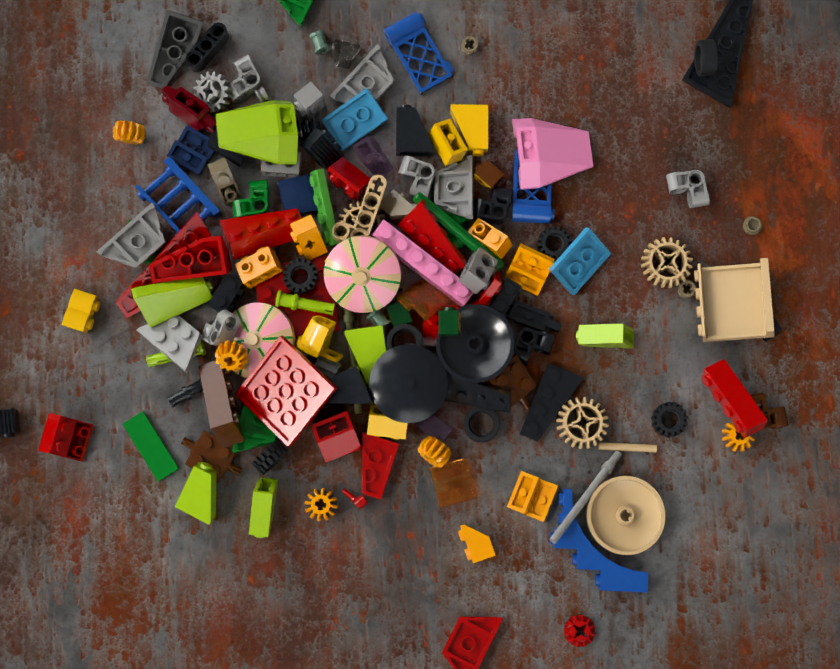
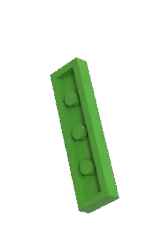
M318 169L310 172V184L314 189L313 199L318 208V222L322 227L321 237L325 246L328 247L339 244V242L333 238L332 230L335 220L324 169Z

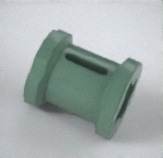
M324 30L313 32L310 35V40L313 41L316 55H321L331 50V46L327 44Z
M381 309L373 311L367 316V319H371L376 326L384 325L386 328L391 323V320L385 317Z

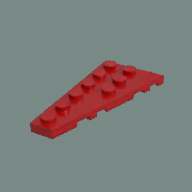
M198 212L191 217L151 263L201 238L212 237ZM149 265L116 300L126 319L140 311L131 289L156 284L152 283Z

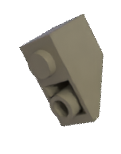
M226 158L208 164L224 204L227 205L232 203V201L242 199Z
M393 189L382 200L380 209L394 224H399L416 204H410L405 194L402 192L399 194Z

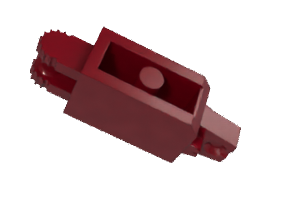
M170 86L162 88V100L169 106V112L196 131L204 128L212 134L217 128L216 121L210 114L211 109L206 103L183 87H180L178 90Z

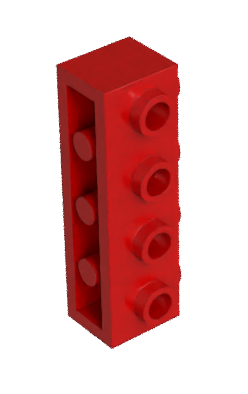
M725 359L704 368L702 374L703 384L709 387L714 400L723 407L724 414L728 418L730 417L736 431L741 433L743 438H746L763 430L768 419Z

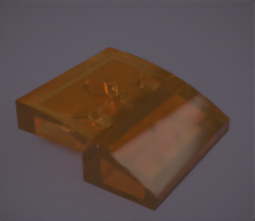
M423 280L417 281L396 297L409 312L415 309L425 321L451 301L441 290Z
M467 458L446 463L442 468L430 467L440 508L477 499Z

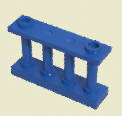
M170 157L164 160L167 166L165 168L166 171L144 190L138 184L135 186L139 191L137 195L143 202L147 200L150 204H154L157 212L176 231L174 235L180 231L174 222L195 203L198 204L200 202L204 206L203 212L199 214L202 221L207 217L213 216L217 220L222 216L220 210ZM175 175L179 179L178 184L155 203L149 195L170 176L173 177ZM183 189H188L192 193L190 195L191 198L168 217L161 209Z

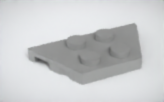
M378 44L329 96L331 100L345 104L368 88L375 100L378 101L390 88L394 80Z
M472 155L467 156V160L459 164L455 162L447 168L435 172L434 204L442 210L468 219H473Z
M151 203L96 251L98 255L137 269L165 244L154 204Z
M179 315L151 328L146 324L136 330L183 371L189 372V364L192 357H195L196 348L200 344L202 335Z

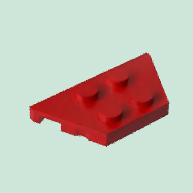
M459 616L442 650V654L452 668L478 669L503 618Z

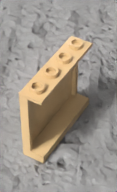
M760 258V263L703 268H701L700 263L698 264V270H694L695 282H699V288H695L696 300H700V306H697V318H701L702 323L698 324V335L703 337V342L774 337L768 258Z

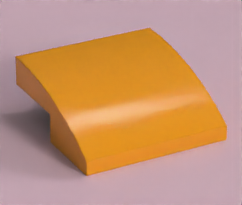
M521 243L505 278L511 279L521 285L522 289L538 296L550 272L549 268L554 264L555 259Z
M521 471L507 507L545 523L559 486Z

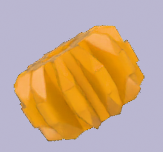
M120 120L115 122V126H113V138L116 141L138 145L142 144L145 139V128L141 124Z
M229 340L225 341V343L221 342L215 352L216 364H221L220 369L226 368L227 372L233 370L236 373L239 369L242 370L248 362V349L243 348V343L237 344L236 340L233 343Z
M733 422L732 424L726 423L727 429L722 430V433L727 435L722 438V441L728 440L725 446L728 448L732 445V451L734 452L738 448L740 452L745 451V447H751L749 441H755L754 437L748 436L743 438L742 435H740L739 439H736L737 431Z
M427 436L423 439L417 449L420 456L428 461L429 464L442 468L448 462L452 454L445 443L433 436Z
M325 488L321 489V495H319L317 489H314L316 496L307 495L312 501H305L306 505H311L305 511L310 512L313 510V513L310 515L312 519L318 514L317 521H321L322 515L327 521L329 520L327 513L332 516L335 515L330 509L338 508V505L331 504L337 498L329 499L332 495L331 491L325 496ZM320 499H323V502L326 503V508L323 507V510H319V507L316 506L317 501L320 502Z

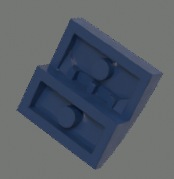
M186 125L178 141L175 140L167 157L200 175L215 151L208 147L209 137Z
M310 174L277 182L284 210L297 208L301 216H304L306 213L318 212L317 205H315L313 199L314 189L310 184Z

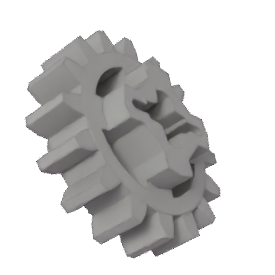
M207 71L206 75L201 74V80L196 79L198 86H194L193 89L197 90V92L193 95L206 103L211 109V113H218L219 109L224 110V104H230L227 100L228 97H232L229 94L232 87H228L230 80H226V76L220 74V72Z

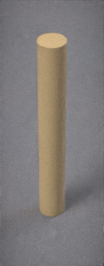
M598 442V450L656 453L657 445Z

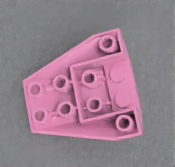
M533 118L512 119L514 138L517 139L520 163L518 171L520 189L541 188L593 167L589 131Z

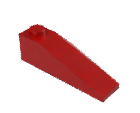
M221 235L201 238L149 264L152 283L228 274L232 270L229 250Z

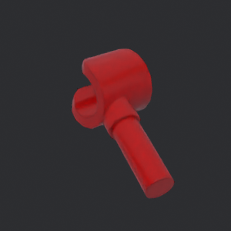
M345 488L341 491L358 508H363L368 504L362 495L356 498Z

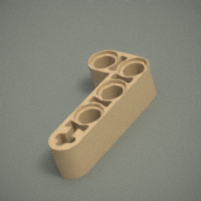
M377 174L371 177L354 226L344 222H338L334 225L332 233L335 241L340 243L356 235L370 236L386 191L387 182L384 176ZM377 182H380L381 186L378 187L376 194L374 193L375 184H377ZM369 199H374L377 204L374 207H370L366 202ZM363 217H368L371 222L364 225L360 220ZM342 228L347 233L341 237L336 234V231Z

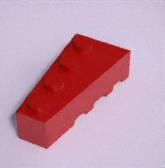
M296 208L219 221L225 242L233 259L236 260L252 255L262 247L268 246L273 248L292 242L293 239L290 232H293L290 224L302 219Z

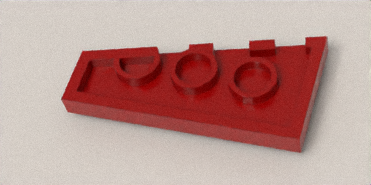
M422 199L399 222L398 226L430 256L456 275L467 264V261L456 245L451 243L447 237V232L439 226L436 221L437 218L433 212L430 213L426 207V202Z

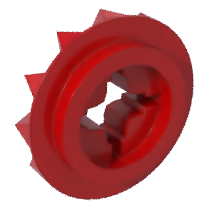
M584 615L572 616L564 626L565 638L576 647H584L593 641L596 635L595 625L590 618ZM586 624L583 630L586 637L578 635L574 638L577 631L573 625L582 627Z

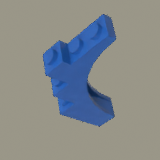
M563 489L562 493H559L558 504L562 505L561 513H558V525L562 523L573 508L572 489ZM576 517L556 544L549 540V544H553L552 548L576 549V553H572V565H575V569L598 570V574H595V586H598V590L648 593V572L634 571L622 567L604 557L586 538ZM553 528V532H550L549 539L557 528Z

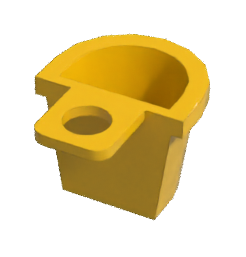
M313 316L303 335L298 337L297 347L315 358L322 356L333 362H339L343 355L329 349L337 322L322 316Z

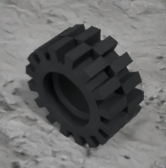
M560 226L547 227L538 237L537 251L556 261L571 245L572 238L570 239V234L566 233V229H560ZM552 237L558 238L562 244L561 248L557 251L550 250L547 246L548 239Z
M296 258L295 261L291 260L290 264L285 266V271L283 270V280L286 286L296 294L310 293L309 291H313L315 289L314 286L318 283V272L315 265L311 261L305 260V258L300 260ZM302 269L308 273L306 282L297 283L294 281L293 276L297 270Z
M666 402L656 407L651 417L653 422L651 424L652 427L654 426L655 432L668 438L681 434L688 425L687 412L682 409L683 406L677 405L676 402ZM667 412L673 413L677 418V422L673 427H667L662 421L663 415Z
M276 440L254 459L252 465L264 475L284 458L288 450Z

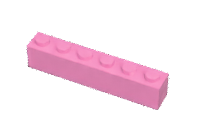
M385 220L372 233V237L380 239L389 245L402 263L458 306H464L474 293L458 281V276Z

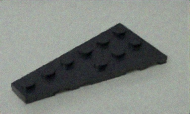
M730 0L707 39H713L717 46L718 65L716 74L713 76H698L693 60L682 79L683 82L728 108L732 107V99L753 0Z

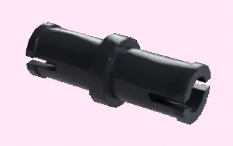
M201 378L187 387L183 386L180 391L168 396L167 399L171 406L174 408L176 405L187 399L191 400L194 395L202 392Z

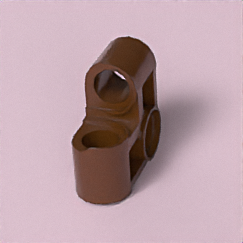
M763 392L750 394L768 419L763 430L789 426L785 407H776L768 410L766 397Z

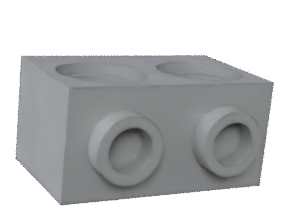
M311 81L293 95L295 110L301 117L305 116L308 120L325 107L323 94Z
M297 150V164L294 166H287L286 164L270 165L268 161L262 160V175L285 178L300 176L302 154Z
M481 247L478 248L469 257L458 281L475 294L481 289L485 290L491 283L489 279L497 270L495 266L498 260Z

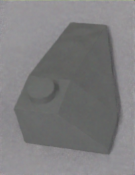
M171 10L166 11L146 83L160 88L168 85L186 59L187 53L197 43L203 25L202 21Z

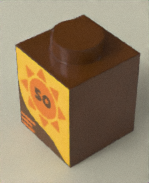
M488 160L484 163L480 162L474 169V179L490 193L504 176Z

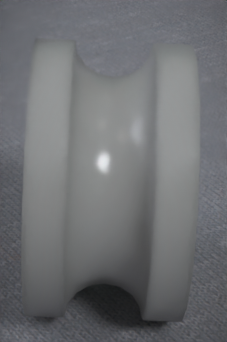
M260 86L259 90H254L260 103L270 100L263 86Z

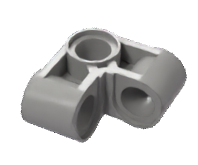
M248 54L232 63L239 76L238 79L228 84V87H232L229 94L232 95L231 99L234 103L242 102L247 97L253 95L255 89L259 90L260 86L263 85L256 67ZM251 79H257L255 84H249Z
M405 155L398 174L401 173L414 179L409 196L414 197L418 192H421L429 199L435 180L434 167L430 163ZM424 170L432 171L429 177L422 176Z
M701 171L674 172L666 175L669 194L674 195L687 192L689 208L709 205V193L706 187L705 176ZM690 177H697L699 183H692Z
M226 309L220 311L215 322H206L202 332V340L214 346H219L221 342L225 343L227 340L233 343L240 324L238 316Z

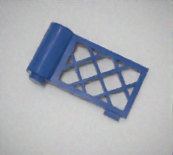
M414 12L383 29V32L417 90L422 94L452 77L451 72L454 70L449 61H444L425 29L424 24L426 21L423 15ZM424 34L427 40L426 45L415 44L416 37ZM403 44L411 46L410 54L401 53L398 47ZM413 47L424 49L422 59L411 56ZM426 50L435 53V62L424 60ZM410 59L421 62L419 71L410 69ZM423 63L433 65L431 75L421 72ZM435 67L443 68L446 75L442 77L434 76ZM419 75L430 78L429 84L421 88L418 82Z
M515 149L512 222L550 224V220H554L555 209H551V184L547 185V189L543 186L536 189L533 193L529 189H524L529 196L525 200L517 199V193L521 190L520 187L517 189V183L520 185L518 179V166L520 167V163L518 161V149ZM542 190L547 195V201L538 200L534 195Z

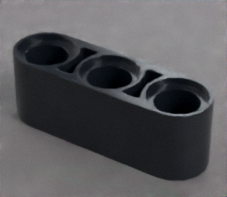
M214 23L187 53L186 62L191 71L201 72L227 43L229 34L224 24ZM219 31L224 32L222 36H215ZM206 45L212 46L209 50H203ZM200 59L197 64H191L192 60Z

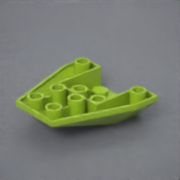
M269 100L216 114L219 148L275 164H297L298 131L295 108L292 102Z

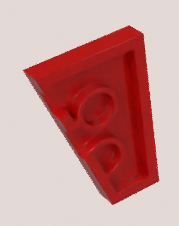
M498 271L494 273L490 285L485 290L481 289L482 291L479 295L481 298H476L472 305L478 304L489 307L493 294L497 295L502 288L501 273Z
M362 432V494L382 499L399 447L398 443Z

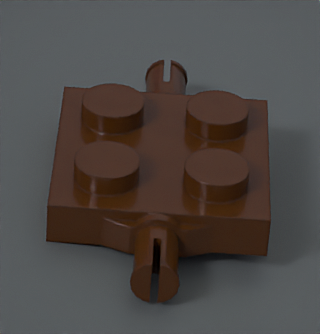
M513 355L506 370L498 377L488 381V383L512 392L511 407L520 402L523 409L527 410L531 405L525 397L537 385L519 357Z
M203 430L196 442L186 437L181 442L182 445L191 449L185 463L193 469L194 465L198 462L210 464L212 469L217 471V483H220L222 477L228 471L233 472L237 476L240 475L242 468L232 464L236 454L232 452L233 445L222 448L215 435L206 430Z

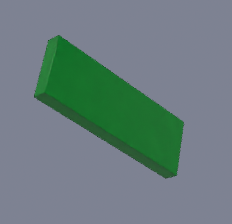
M144 411L122 424L158 482L179 469Z

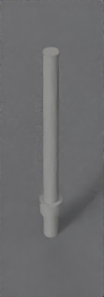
M616 450L611 458L601 466L602 470L549 540L552 543L556 544L594 491L605 477L615 469L614 465L622 456L619 451Z

